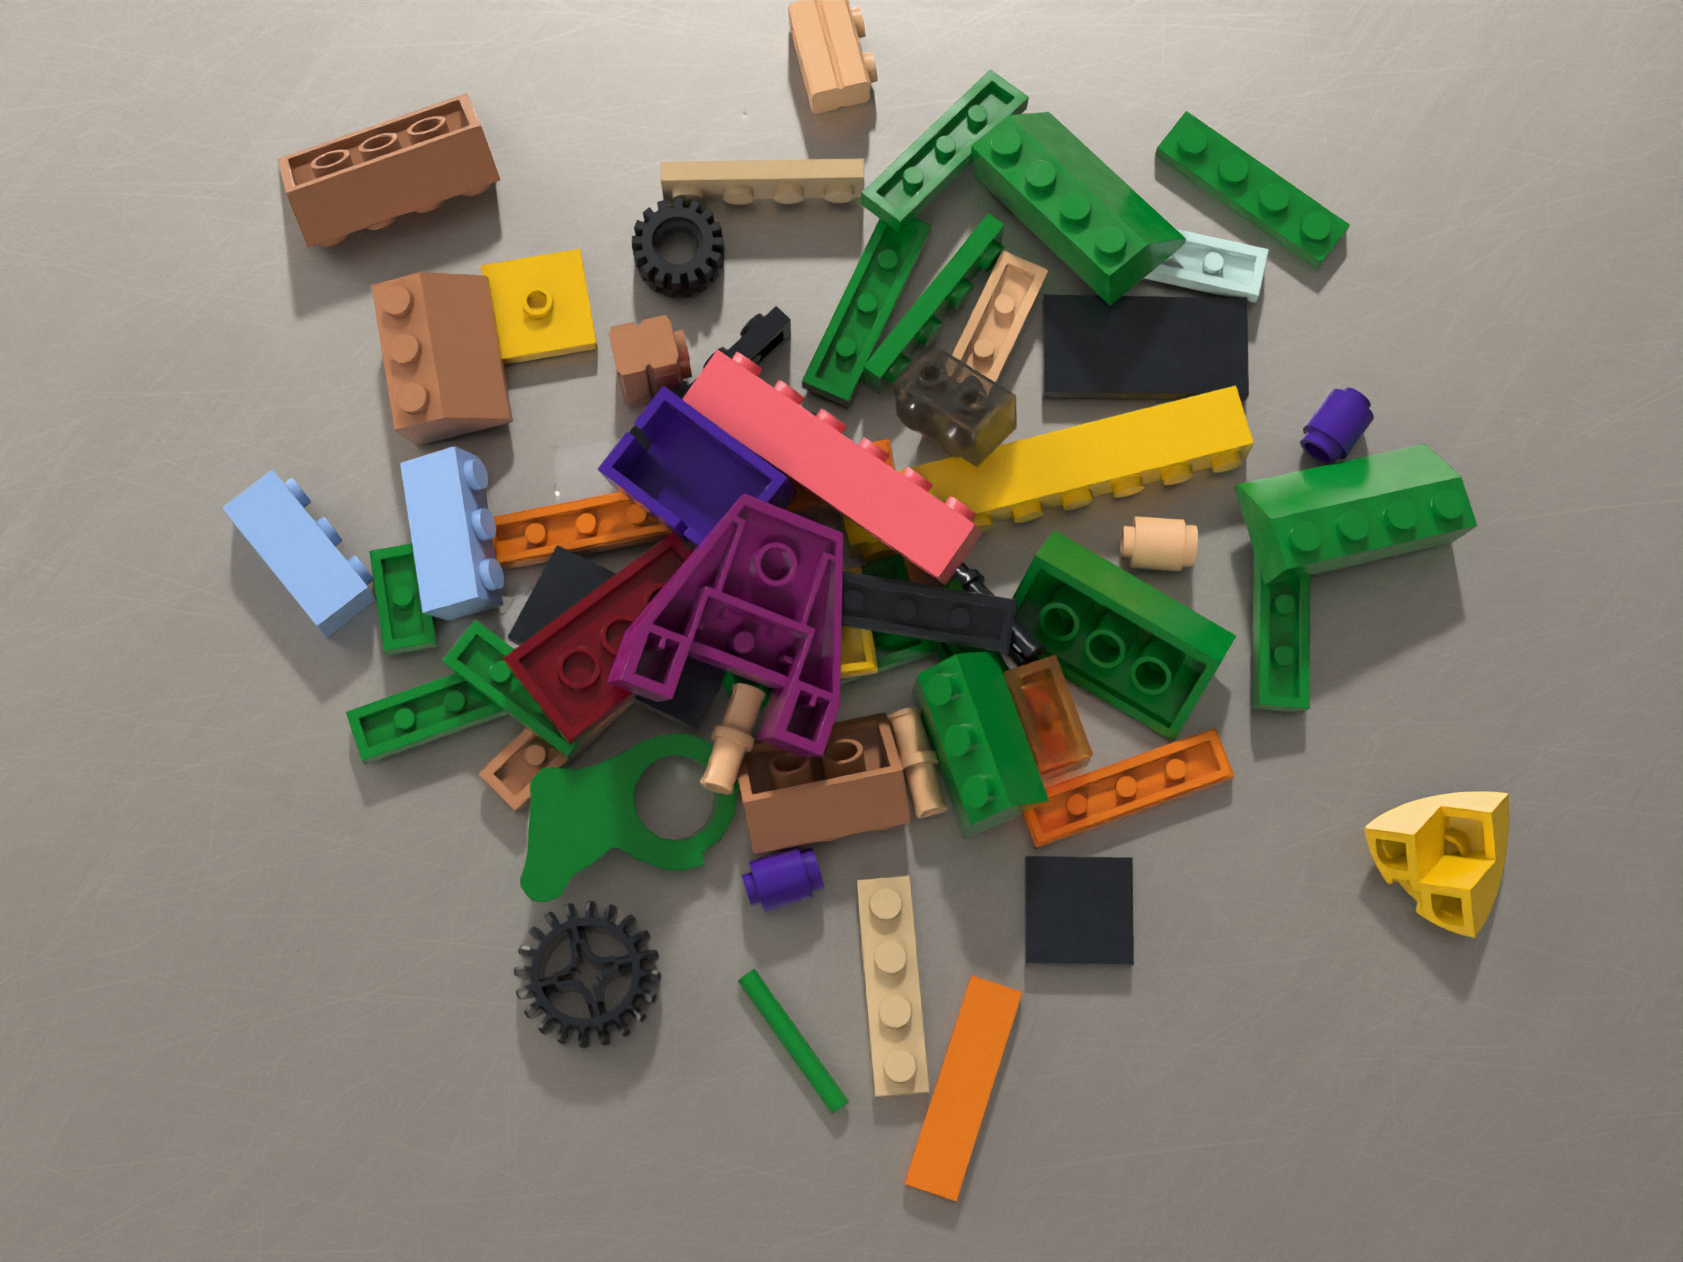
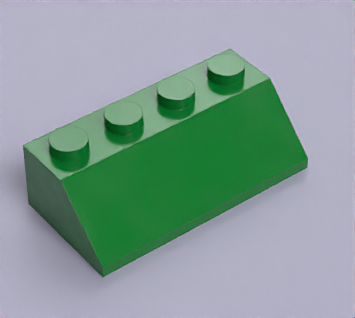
M1050 112L1008 115L971 145L975 178L1110 306L1186 243V238Z
M1426 444L1246 482L1234 487L1264 586L1450 544L1477 527L1462 476Z
M1056 530L1051 533L1035 554L1012 599H1017L1015 617L1040 643L1046 646L1044 656L1034 653L1040 659L1039 663L1172 741L1176 739L1236 638V635Z

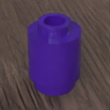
M1350 387L1344 390L1332 389L1303 428L1304 436L1300 441L1303 450L1313 459L1324 465L1334 464L1338 459H1345L1374 420V415L1370 410L1371 403L1368 398Z
M798 846L749 861L751 872L742 875L751 906L761 903L764 913L813 898L812 892L824 889V883L812 847L799 851Z

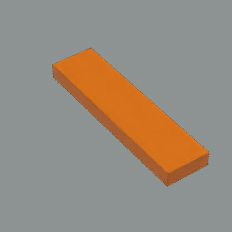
M1215 727L1046 787L1045 790L1049 801L1023 813L1022 817L1033 846L1037 850L1230 781L1235 775Z
M973 975L970 976L904 1185L957 1202L1023 992Z

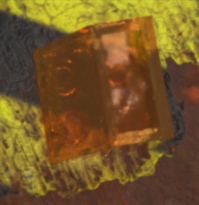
M1053 655L1003 672L1042 781L1086 767L1093 753L1057 656Z

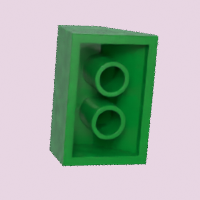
M995 651L955 654L917 674L912 693L917 707L920 708V716L932 750L937 753L938 766L964 839L972 838L1049 801Z

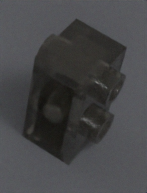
M936 345L894 383L896 415L901 422L909 429L921 431L938 442L951 456L961 457L976 467L1017 428L1016 395Z

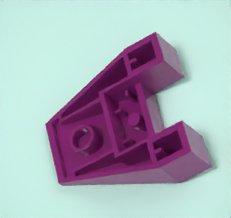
M742 494L625 631L607 683L656 702L671 700L686 658L689 656L773 689L756 740L801 757L823 756L840 707L843 533L747 494Z

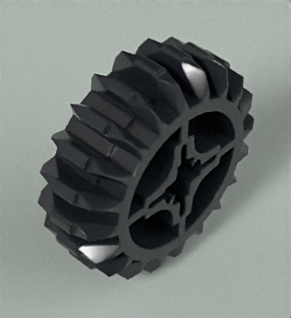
M587 901L585 917L583 918L578 917L574 904L569 903L565 905L568 921L560 924L556 915L553 912H549L545 915V919L552 930L547 935L535 926L529 930V934L540 944L537 949L521 945L518 950L522 957L532 960V965L514 968V975L517 978L531 979V984L518 988L516 995L520 1000L536 998V1001L530 1004L524 1011L528 1019L537 1018L543 1013L547 1014L538 1028L542 1034H549L559 1024L561 1027L558 1032L557 1041L562 1045H567L571 1040L573 1032L578 1031L580 1048L588 1049L590 1047L591 1032H598L601 1044L607 1047L611 1045V1036L608 1028L616 1025L619 1033L624 1038H627L631 1035V1030L623 1020L629 1014L640 1023L646 1021L647 1015L636 1006L639 1000L648 1004H655L657 1002L658 996L654 992L643 988L645 983L655 984L662 980L660 972L645 970V965L655 963L660 959L657 950L640 952L639 949L651 940V936L647 930L640 931L632 937L629 935L637 923L633 915L626 916L619 925H616L618 908L615 905L610 904L606 908L603 918L600 919L597 918L598 908L595 901ZM586 932H597L613 937L627 949L629 954L617 958L615 955L600 957L593 954L587 941ZM570 938L572 955L570 962L565 968L553 972V976L545 978L546 966L550 956L562 942ZM581 950H583L584 956L594 969H603L601 978L595 977L598 981L593 986L595 1000H593L592 993L581 980L573 981L576 972L582 973L578 968L584 964ZM632 971L631 983L625 997L614 1009L607 1012L604 996L607 985L611 981L623 977V973ZM557 992L562 994L568 992L582 994L591 1018H576L562 1013L554 1007L548 995Z

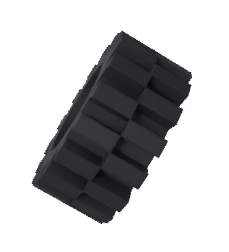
M674 198L675 206L668 207L664 199L657 202L658 210L656 212H653L650 207L643 212L644 221L637 220L634 226L635 236H632V249L635 266L638 268L639 276L643 282L648 280L650 289L656 293L660 288H663L666 297L674 298L675 291H682L683 298L691 297L690 289L697 287L699 293L707 290V281L710 280L714 283L719 277L718 268L723 269L725 250L722 228L719 221H714V214L708 208L704 212L701 211L699 202L692 200L690 207L684 206L683 198ZM674 232H684L691 235L698 243V251L694 258L684 264H672L664 260L659 253V246L667 235Z

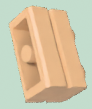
M802 0L791 3L788 6L789 27L812 113L819 114L836 110L840 106L849 107L866 103L870 100L871 83L877 82L878 77L872 52L863 53L859 38L865 37L866 34L860 8L851 9L848 0Z

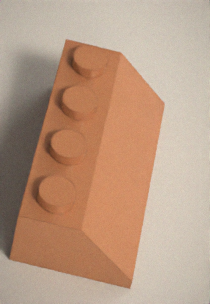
M467 93L278 159L286 195L308 248L318 244L321 247L338 244L345 240L349 233L366 227L369 230L384 228L393 223L397 216L412 211L417 213L432 211L443 204V200L460 194L464 196L478 195L488 190L491 183L500 181L484 131Z

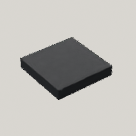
M1025 856V965L1132 967L1134 965L1133 857Z

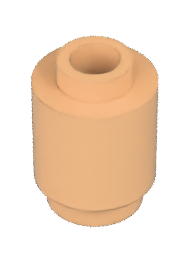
M1134 516L1131 526L1122 527L1120 557L1129 558L1130 568L1180 572L1182 567H1194L1198 547L1197 526L1185 525L1183 519Z

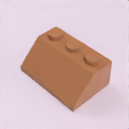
M418 272L371 285L396 432L414 445L421 446L513 422L488 277L485 275Z
M886 712L835 722L823 756L801 757L755 739L752 751L745 752L737 775L753 855L765 852H780L790 847L818 841H835L843 836L872 830H888L896 825L911 822L903 769Z

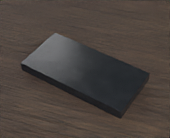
M1043 295L1042 397L1184 399L1236 386L1240 400H1247L1249 396L1247 298L1122 296L1110 306L1099 295Z
M557 545L508 635L509 640L520 646L616 573ZM688 656L671 700L656 702L640 695L635 696L631 700L698 733L729 672Z

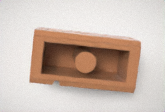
M666 315L644 319L640 326H637L635 322L612 326L610 332H608L624 402L630 409L648 405L663 386L673 391L683 382V379L692 377L683 329L673 331L671 321Z

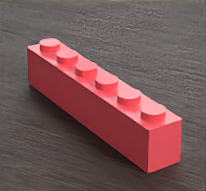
M716 350L682 400L783 475L946 586L982 534L976 524L972 522L976 513L951 496L943 503L928 493L933 484L911 468L906 467L902 474L885 463L890 455L868 439L863 438L858 445L844 436L843 432L847 426L827 411L821 409L816 416L800 406L805 399L801 394L780 380L772 387L760 379L758 376L762 369L741 353L736 352L731 359L719 350Z

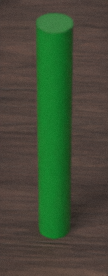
M756 969L741 977L738 983L831 1114H834L850 1101Z

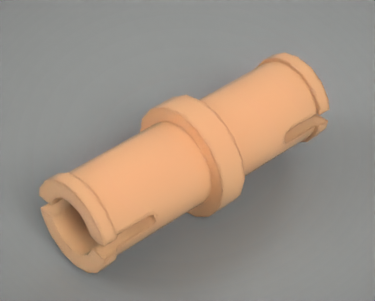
M743 683L733 684L732 693L721 726H715L711 736L715 743L704 776L700 780L702 787L719 794H733L734 784L745 752L752 751L755 742L751 734L762 701H764L766 696L762 690Z
M909 707L889 714L887 718L892 727L903 774L905 775L913 802L915 817L926 818L946 811L948 806L944 800L935 768L939 764L936 751L930 750L920 716V708Z

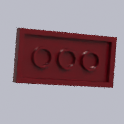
M674 531L503 658L504 664L569 746L637 696L635 693L608 684L607 681L625 631L692 554Z

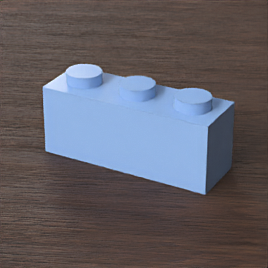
M454 446L400 463L422 612L451 621L503 606L501 588L504 585V575L499 562L496 560L493 538L496 535V524L491 512L488 510L485 491L488 486V474L480 457Z
M272 469L222 509L320 631L328 638L376 600L367 586L373 581V576L356 555L347 561L335 546L343 540L324 516L316 522L304 509L311 501L295 480L290 478L287 482L283 483Z

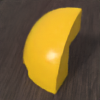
M1460 792L1427 797L1398 806L1371 821L1365 827L1366 839L1374 862L1389 885L1398 882L1417 901L1418 904L1415 911L1425 919L1446 930L1475 938L1491 912L1503 875L1509 836V793Z

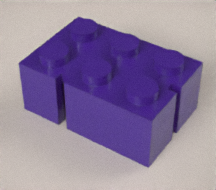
M665 386L659 390L634 422L646 440L652 444L649 449L645 451L637 439L626 432L597 469L614 488L672 532L674 531L687 543L689 541L695 549L742 494H747L784 510L797 495L796 490L785 475Z

